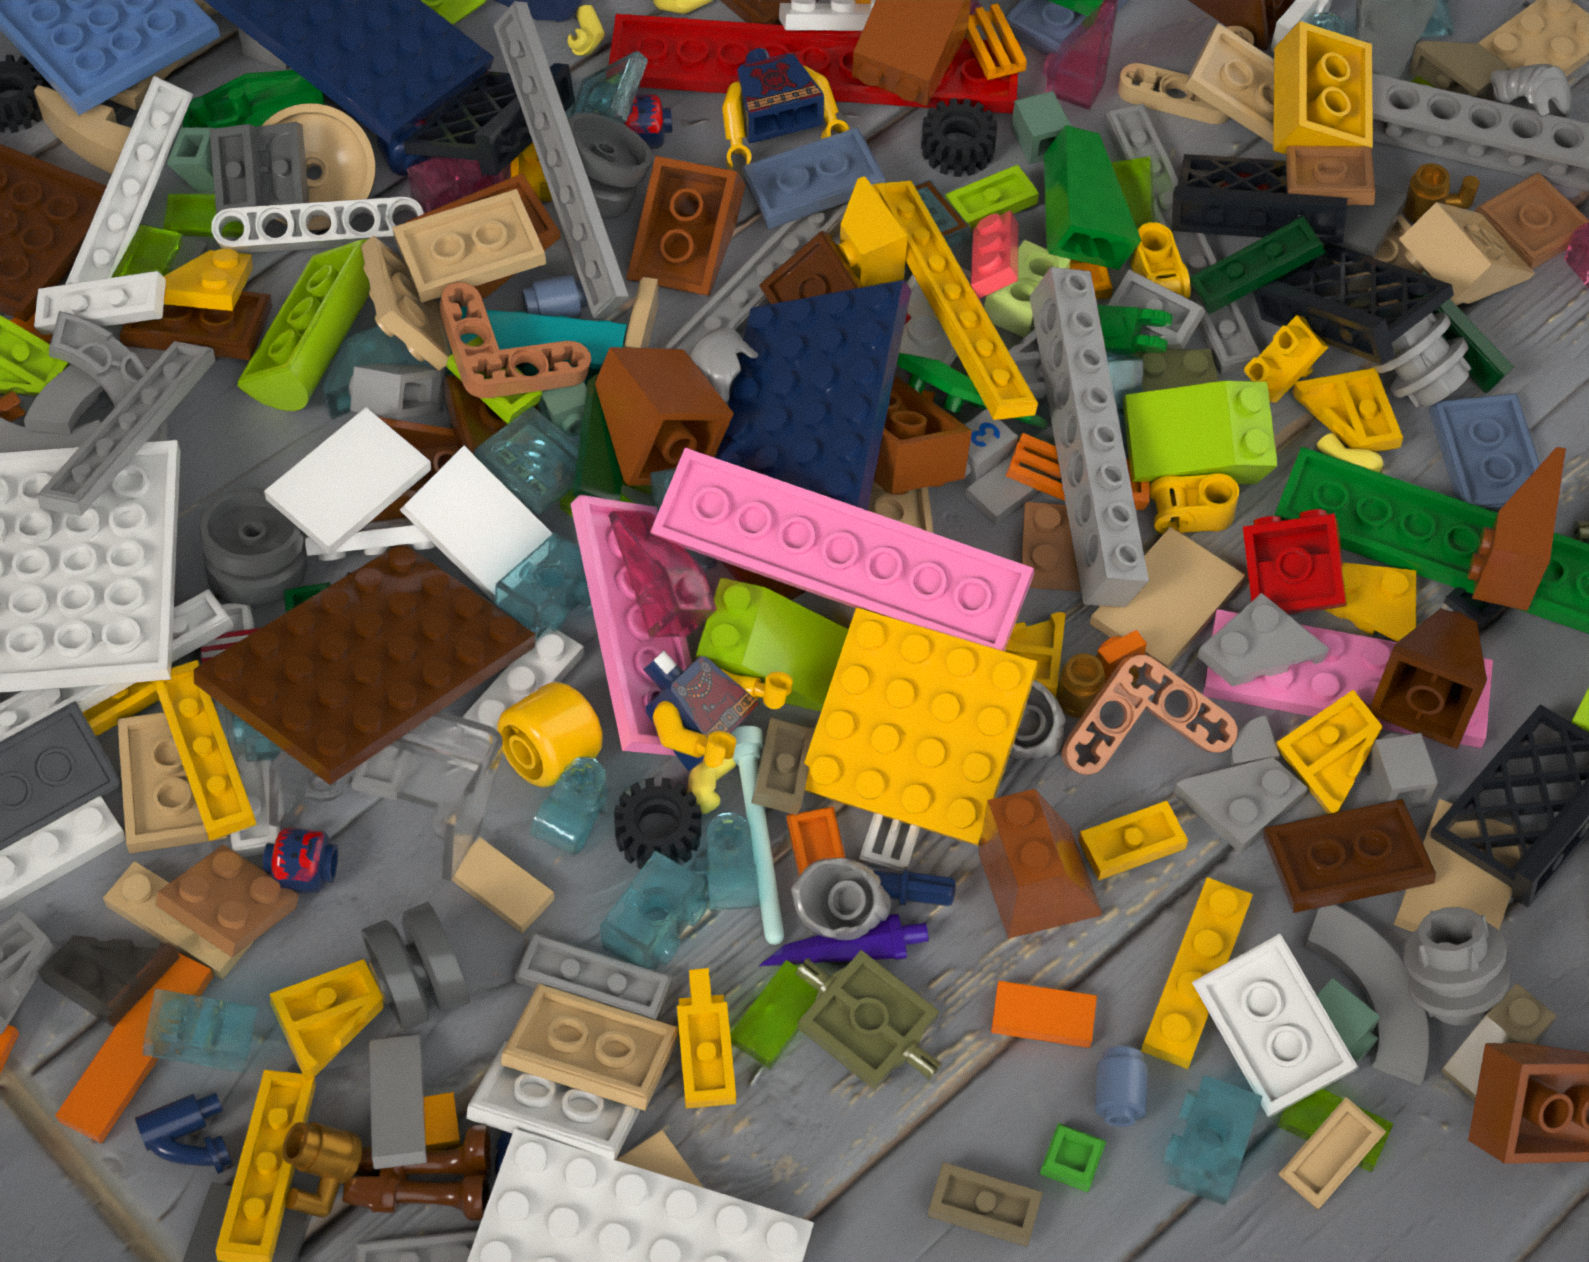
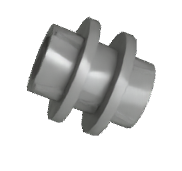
M1446 313L1429 314L1392 342L1395 356L1385 364L1380 365L1372 362V366L1377 373H1385L1393 369L1396 371L1398 376L1391 383L1390 391L1394 397L1408 396L1416 408L1419 406L1428 407L1441 401L1458 389L1469 377L1468 371L1471 367L1463 357L1468 350L1467 342L1463 337H1456L1446 341L1442 336L1451 324ZM1400 316L1388 318L1386 323L1389 325Z
M1445 907L1436 911L1431 910L1430 914L1423 918L1419 928L1411 934L1404 945V963L1408 970L1409 992L1415 1003L1428 1011L1429 1017L1434 1016L1443 1023L1470 1025L1480 1022L1496 1004L1503 1000L1510 988L1509 967L1506 964L1505 940L1497 928L1486 922L1485 915L1480 916L1470 909L1461 907Z

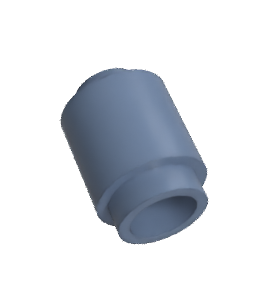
M572 274L531 282V287L522 289L524 308L528 314L577 318L581 317V308L588 307L581 281L575 282Z
M1125 1046L1107 1048L1103 1051V1059L1097 1063L1095 1112L1105 1118V1122L1112 1126H1132L1135 1124V1120L1141 1119L1146 1115L1148 1065L1143 1062V1053L1135 1048Z

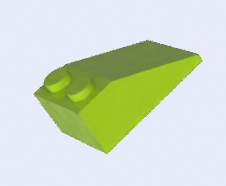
M1218 381L1126 394L1122 398L1131 482H1154L1156 479L1170 475L1182 477L1221 473L1232 477L1237 484L1256 485L1278 466L1267 382Z
M720 577L696 653V659L699 656L707 657L721 669L737 675L760 678L761 683L764 684L766 677L770 673L784 672L793 679L791 694L786 696L785 704L821 712L849 629L766 587Z

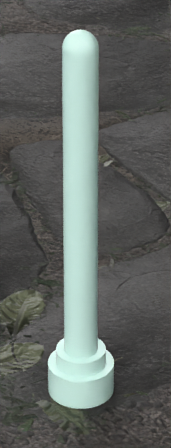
M741 726L731 733L736 738L733 758L740 770L764 935L769 944L778 945L784 939V929L765 807L751 803L758 763L764 745L763 732L755 726Z

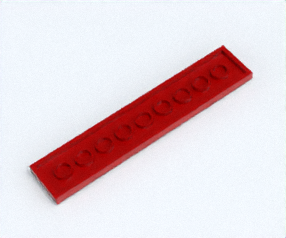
M616 13L607 70V83L646 63L638 87L727 94L729 86L737 81V68L742 64H746L747 54L754 49L763 48L768 51L770 58L787 53L795 55L802 66H807L825 76L829 82L834 99L838 102L936 108L938 102L944 101L946 106H949L951 98H957V104H963L964 98L971 99L972 107H975L978 102L984 105L983 112L990 110L993 113L1013 114L1014 101L1017 100L1018 73L987 80L968 39L965 38L930 102L925 106L915 101H906L895 93L877 86L866 85L860 79L852 77L853 53L862 31L785 30L783 25ZM982 39L995 67H1000L995 54L992 53L988 45V40ZM1000 41L1001 44H1002V46H1003V48H1004V50H1005V52H1006V54H1007V56H1008V58H1009V60H1010V62H1011V64H1012V61H1011V59H1010V57H1009V55H1008V53H1007V51H1006V49H1005V47H1004L1002 41ZM640 70L636 71V72H638V74H637V77L635 78L636 80L634 81L633 87H635V84H636L637 78H638V76H639ZM625 77V78H623V79H621V80H619V81H617V82H615V83H613V84H611V85H613V86H623V85H624V82L626 81L625 79H626L627 77Z

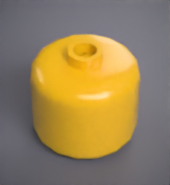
M557 681L542 685L506 708L501 713L497 722L498 741L507 761L519 776L530 784L541 788H547L560 783L593 761L598 756L603 745V731L598 716L591 704L575 688Z

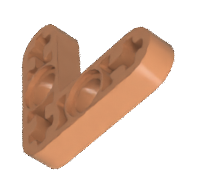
M461 282L449 284L444 288L439 306L440 317L462 383L466 391L478 398H494L581 384L586 379L591 363V354L581 343L561 341L499 350L478 290L472 285ZM460 301L463 307H467L466 318L461 319V308L458 303L453 302ZM467 333L476 334L482 338L484 343L479 346H469L462 342L460 337ZM563 360H569L571 365H577V367H570V364ZM520 363H529L534 365L539 373L533 376H525L519 373L515 366ZM477 372H484L485 376L491 377V379H484V376L477 374Z
M1131 655L1124 658L1118 664L1066 738L1062 746L1061 757L1065 766L1077 774L1091 775L1099 772L1106 765L1144 709L1193 745L1206 752L1221 753L1228 750L1235 743L1238 728L1230 714L1154 658L1147 655ZM1145 665L1147 669L1144 676L1154 684H1161L1164 678L1167 680V683L1162 685L1156 693L1144 684H1137L1133 687L1131 682L1134 677L1129 673L1130 668H1141ZM1174 690L1183 692L1188 700L1186 712L1177 718L1169 715L1165 709L1166 696ZM1155 693L1153 702H1151L1148 697ZM1109 701L1119 703L1124 711L1122 723L1115 728L1106 727L1100 719V710ZM1201 705L1204 707V711L1198 714ZM1196 716H1199L1208 723L1220 721L1219 731L1223 734L1222 740L1212 739L1208 742L1206 738L1209 732L1198 723H1192L1189 730L1186 725ZM1089 724H1091L1097 732L1109 736L1110 740L1106 744L1104 740L1097 739L1090 750L1091 754L1095 756L1092 763L1083 761L1079 765L1076 762L1079 754L1074 749L1077 744L1087 745L1092 740L1095 734L1086 730Z

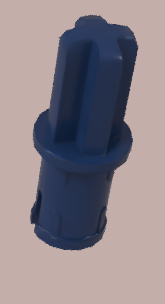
M867 866L880 877V885L884 887L890 898L900 900V905L905 906L907 901L949 907L954 902L956 881L951 877L911 872V867L905 866L904 871Z

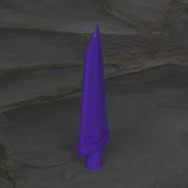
M899 914L889 915L886 921H880L875 928L869 929V932L855 940H837L818 935L785 944L759 966L804 964L807 958H810L815 964L849 962L861 950L874 960L907 958L905 945L929 942L926 922L901 926Z

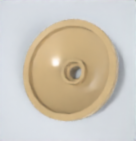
M310 103L285 108L271 116L262 125L267 126L298 122L303 125L306 172L313 166L319 167L322 170L321 176L318 179L311 180L307 178L309 203L369 198L376 174L374 152L367 135L351 117L333 107ZM325 216L314 217L308 224V230H329L331 220ZM275 219L279 223L288 227V223L282 219Z

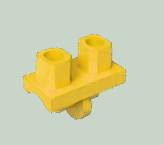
M1296 315L1287 326L1283 325L1273 336V341L1257 358L1253 357L1244 367V372L1251 381L1267 382L1270 402L1277 403L1300 377L1307 378L1313 372V363L1329 346L1317 336L1303 316Z

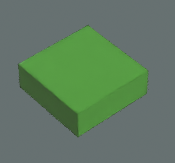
M1058 1123L1041 1167L1040 1175L1088 1193L1106 1141Z

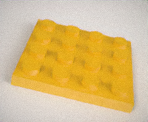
M856 607L804 764L809 767L804 792L980 847L987 800L997 796L1037 673L1038 662Z

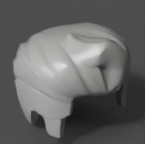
M1533 64L1516 69L1510 68L1508 70L1493 71L1491 73L1490 81L1493 86V96L1496 102L1537 111L1540 117L1548 113L1567 119L1570 117L1572 108L1571 90L1564 71L1558 66Z
M721 327L706 333L696 344L689 357L728 405L734 378L741 371L738 361L740 353L742 354L743 352L751 358H757L758 354L743 341L742 337L734 329Z
M1036 680L1033 682L1009 756L1014 759H1037L1044 756L1051 758L1060 751L1065 742L1063 733L1065 717L1063 709L1054 695Z
M835 857L819 859L810 864L801 873L791 888L795 909L800 920L809 930L823 937L845 941L855 940L869 932V929L875 928L880 921H886L890 913L891 898L884 890V887L880 885V877L872 869L853 860Z

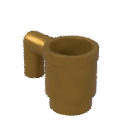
M1423 164L1411 177L1406 193L1408 195L1407 204L1403 214L1407 219L1416 223L1436 202L1468 209L1473 205L1480 181L1475 176H1466L1463 179L1459 193H1449L1450 175L1448 171L1439 164Z
M1087 653L1076 654L1068 660L1061 670L1056 699L1063 709V713L1070 717L1081 718L1106 683L1103 665L1095 656ZM1131 667L1129 673L1134 677L1131 685L1134 687L1137 685L1139 672L1136 668Z
M298 1122L294 1124L288 1131L283 1143V1158L285 1162L295 1165L297 1170L318 1176L320 1180L315 1194L292 1188L286 1196V1207L320 1218L328 1216L332 1211L340 1184L349 1181L358 1169L362 1156L360 1137L356 1133L339 1130L316 1122L309 1124Z

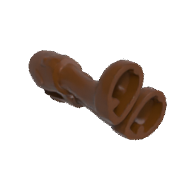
M486 1124L472 1125L466 1132L464 1143L459 1147L447 1150H426L427 1163L374 1169L372 1145L362 1147L361 1161L354 1174L362 1177H354L344 1183L343 1202L368 1208L374 1213L396 1212L399 1204L444 1205L461 1210L464 1216L471 1221L482 1220L490 1198L487 1179L491 1176L489 1127ZM454 1174L465 1176L459 1182L406 1180L407 1175Z

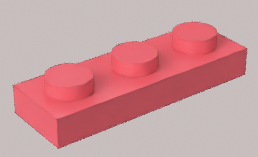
M1011 210L1002 215L991 214L983 218L973 228L971 286L979 299L1018 281L1019 224Z

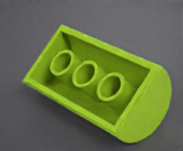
M361 239L311 257L237 381V386L260 403L279 410L297 411L307 405L369 297V290L371 288L368 276L363 269L365 262L361 245L367 239Z

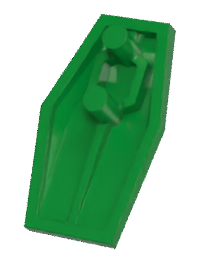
M294 70L245 73L200 97L191 99L182 120L183 128L216 129L246 124L260 127L271 116L285 108L310 103L325 105V94Z
M899 352L897 366L911 373L907 384L919 393H923L928 382L948 393L943 405L945 409L959 414L964 402L976 408L987 409L971 378L939 360ZM1036 414L1012 418L1046 429L1049 422Z

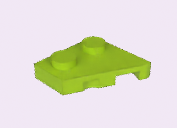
M1 315L0 393L7 394L10 391H14L16 395L37 397L44 387L59 373L68 368L71 363L50 357V344Z

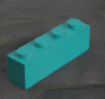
M460 307L462 311L461 319L466 318L467 307ZM486 309L499 350L561 341H575L585 346L591 354L589 371L584 380L586 387L588 380L594 375L599 374L609 348L624 347L627 324L614 323L608 320L592 321L573 319L567 316L554 317L528 314L522 311L506 312ZM467 333L462 335L460 339L467 344L478 335ZM447 338L450 353L453 354ZM520 363L515 366L525 376H533L539 373L538 369L529 363ZM447 368L448 374L455 375Z

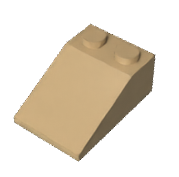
M1436 202L1399 238L1408 249L1405 256L1411 264L1422 272L1426 269L1435 279L1452 284L1454 296L1450 299L1455 302L1473 303L1529 280L1535 274L1490 222L1478 212Z

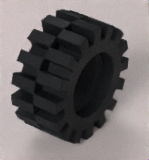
M6 55V61L0 62V93L7 90H22L12 97L0 98V133H4L6 127H10L11 133L19 132L17 126L22 124L25 129H29L32 127L31 119L36 122L42 120L34 90L38 85L46 87L44 78L31 63L28 64L26 57L20 56L16 62L13 55Z
M951 98L949 106H946L944 101L938 102L936 110L931 107L927 111V117L924 116L921 149H923L922 156L924 160L929 159V166L933 169L941 165L940 173L947 175L949 169L954 170V177H961L962 170H966L968 176L975 174L976 167L980 171L984 170L987 162L991 163L995 153L997 122L993 120L992 112L987 110L983 113L984 105L978 102L975 107H972L971 99L964 98L963 104H957V98ZM963 133L973 139L966 142H956L946 138L945 135Z
M654 777L645 779L646 788L641 789L638 782L630 786L631 796L623 792L619 798L620 806H615L614 827L617 847L620 852L624 851L625 859L630 864L637 859L638 868L646 871L648 863L654 864V872H663L662 864L669 863L672 871L679 868V858L687 863L692 858V850L697 851L700 846V837H702L700 804L696 805V796L692 791L686 795V787L682 783L678 782L675 788L672 789L671 779L662 777L661 786H654ZM657 812L669 814L677 822L674 832L665 837L647 836L641 831L639 824L643 817Z

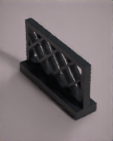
M554 63L549 68L564 111L566 112L575 103L569 64ZM487 71L406 139L403 144L406 154L477 160L480 164L481 174L497 176L533 140L510 73Z
M1184 154L1178 185L1175 186L1173 192L1172 231L1263 238L1304 216L1321 242L1343 244L1348 198L1287 194V183L1279 178L1286 176V161ZM1193 170H1205L1210 172L1204 175H1199ZM1248 173L1252 175L1246 178H1241L1237 174ZM1222 180L1229 184L1222 188L1214 185ZM1266 183L1272 188L1261 191L1257 186Z
M1331 243L1323 246L1324 254L1288 272L1279 280H1273L1253 291L1262 320L1282 327L1283 325L1287 326L1296 315L1303 316L1311 329L1327 345L1380 365L1385 364L1395 356L1392 342L1454 296L1452 284ZM1330 260H1333V261H1336V262H1339V263H1340V264H1335V265H1330V266L1322 267L1323 265H1325L1326 263H1328ZM1363 272L1371 273V274H1367V275H1362V276H1357V277H1353V278H1348V275H1353V274H1358V273H1363ZM1340 277L1338 281L1318 284L1319 281ZM1396 282L1402 284V285H1397V286H1392V287H1387V288L1378 289V286H1381V285H1386V284H1391V283H1396ZM1309 283H1310V286H1308V287H1304V288H1297V287H1295V286H1299V285H1304V284H1309ZM1371 288V291L1348 295V292ZM1429 293L1426 297L1410 300L1412 296ZM1340 294V297L1337 298H1325L1327 296ZM1402 299V302L1378 306V303ZM1371 305V308L1368 309H1356L1357 307ZM1400 316L1388 325L1386 323V319Z
M1540 704L1431 829L1430 837L1513 888L1511 898L1529 907L1589 835V768L1577 769L1573 755L1576 752L1589 751V732ZM1542 723L1558 732L1561 742L1536 744L1533 732ZM1565 755L1568 770L1543 772L1539 756ZM1531 758L1534 773L1509 776L1506 763L1510 759ZM1586 780L1585 783L1581 785V781ZM1572 782L1575 794L1571 799L1550 801L1546 784ZM1538 785L1541 802L1516 804L1512 790L1513 787ZM1504 789L1507 805L1481 807L1479 795L1482 791ZM1471 804H1473V808H1472V809H1468L1469 806H1470ZM1553 812H1559V813H1558V815L1555 817ZM1545 813L1548 826L1544 831L1523 833L1519 816ZM1511 817L1515 834L1488 836L1485 819ZM1476 820L1480 837L1462 839L1449 830L1456 822ZM1532 844L1531 847L1527 850L1526 845ZM1518 845L1521 858L1511 869L1493 857L1492 848Z

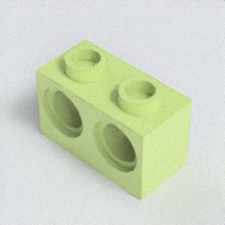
M1024 240L1018 248V281L986 296L984 309L992 323L1025 338L1035 329L1029 296L1050 267L1069 269L1071 260L1050 255L1047 249Z

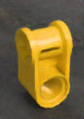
M1157 222L1142 225L1138 229L1142 241L1130 257V266L1133 272L1189 299L1191 285L1188 270L1181 260L1171 230Z
M1221 473L1182 477L1170 475L1156 479L1150 485V498L1155 501L1157 515L1154 518L1155 530L1164 534L1169 527H1172L1182 534L1202 531L1218 532L1227 529L1235 518L1239 497L1237 482L1232 477Z

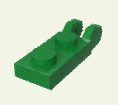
M1097 305L1107 353L1136 355V352H1166L1167 340L1158 336L1140 335L1142 326L1170 327L1173 319L1172 314L1157 309Z

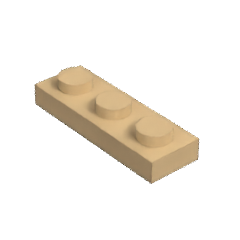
M134 861L103 897L106 907L182 955L212 969L213 974L223 980L251 944L234 957H230L155 906L158 891L168 885L169 882Z

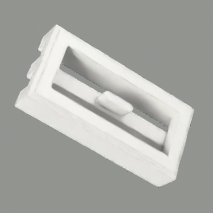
M874 813L859 857V863L867 866L872 865L877 868L904 871L905 866H909L920 828L913 825L910 826L900 859H893L891 855L902 822L892 820L882 854L880 855L874 853L873 849L884 817Z

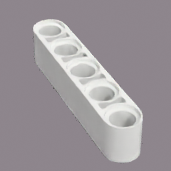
M409 197L224 209L217 213L212 221L211 230L222 249H233L238 253L340 247L361 239L368 240L373 235L384 244L396 243L392 227L396 226L394 224L396 214L403 210H409L418 217L424 213L421 205ZM368 213L375 219L374 225L370 230L357 232L351 227V221L357 214ZM325 216L331 220V227L325 234L314 235L309 232L308 224L314 217ZM273 219L286 221L288 223L286 233L278 238L267 236L265 228L268 222ZM233 221L242 223L244 225V233L238 240L228 241L222 237V230L225 225Z

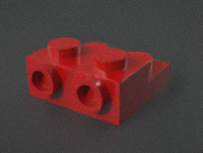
M1315 509L1301 512L1298 519L1281 521L1279 516H1265L1255 519L1253 521L1254 525L1242 526L1251 602L1262 593L1287 614L1347 607L1339 526L1335 513L1327 514L1326 510Z

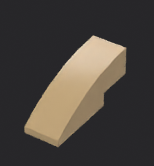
M38 85L34 93L42 119L52 132L77 155L90 164L112 174L131 128L117 124L113 108L101 104L78 116L57 91Z

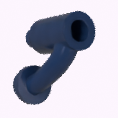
M216 1092L196 1100L193 1093L135 1117L147 1151L151 1150L155 1155L166 1161L183 1165L215 1166L217 1174L223 1173V1168L232 1165L221 1135L213 1139L210 1136L205 1137L204 1141L207 1147L191 1146L175 1141L178 1138L207 1127L204 1119L223 1112Z

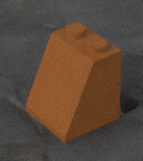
M876 0L854 49L852 77L860 79L866 85L877 86L895 93L906 101H915L927 106L967 35L971 0Z
M610 347L595 382L623 480L628 486L670 485L685 448L714 457L734 414L684 349Z
M1031 789L987 800L979 857L1008 939L1101 916L1102 910L1072 829L1036 789Z

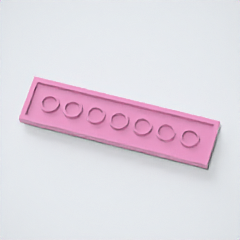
M685 448L650 532L655 538L844 605L864 609L1001 651L1006 649L1035 573L1034 568L688 448Z

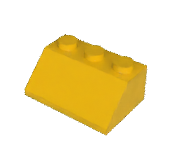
M1299 21L1274 48L1273 151L1286 155V146H1368L1373 148L1372 44Z

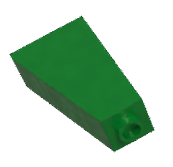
M1065 125L1044 153L1046 241L1048 253L1119 270L1142 240L1100 134Z

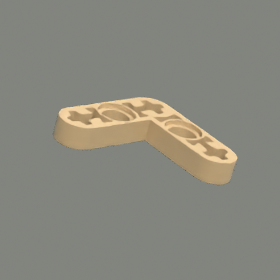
M1241 26L1226 27L1254 46L1253 34L1248 29ZM1141 63L1129 64L1120 72L1118 93L1128 103L1135 105L1144 103L1146 108L1209 124H1222L1231 118L1183 87L1189 75ZM1134 82H1140L1139 86L1133 84ZM1155 86H1159L1158 92L1154 91ZM1169 89H1180L1187 96L1180 99L1173 98L1166 91Z

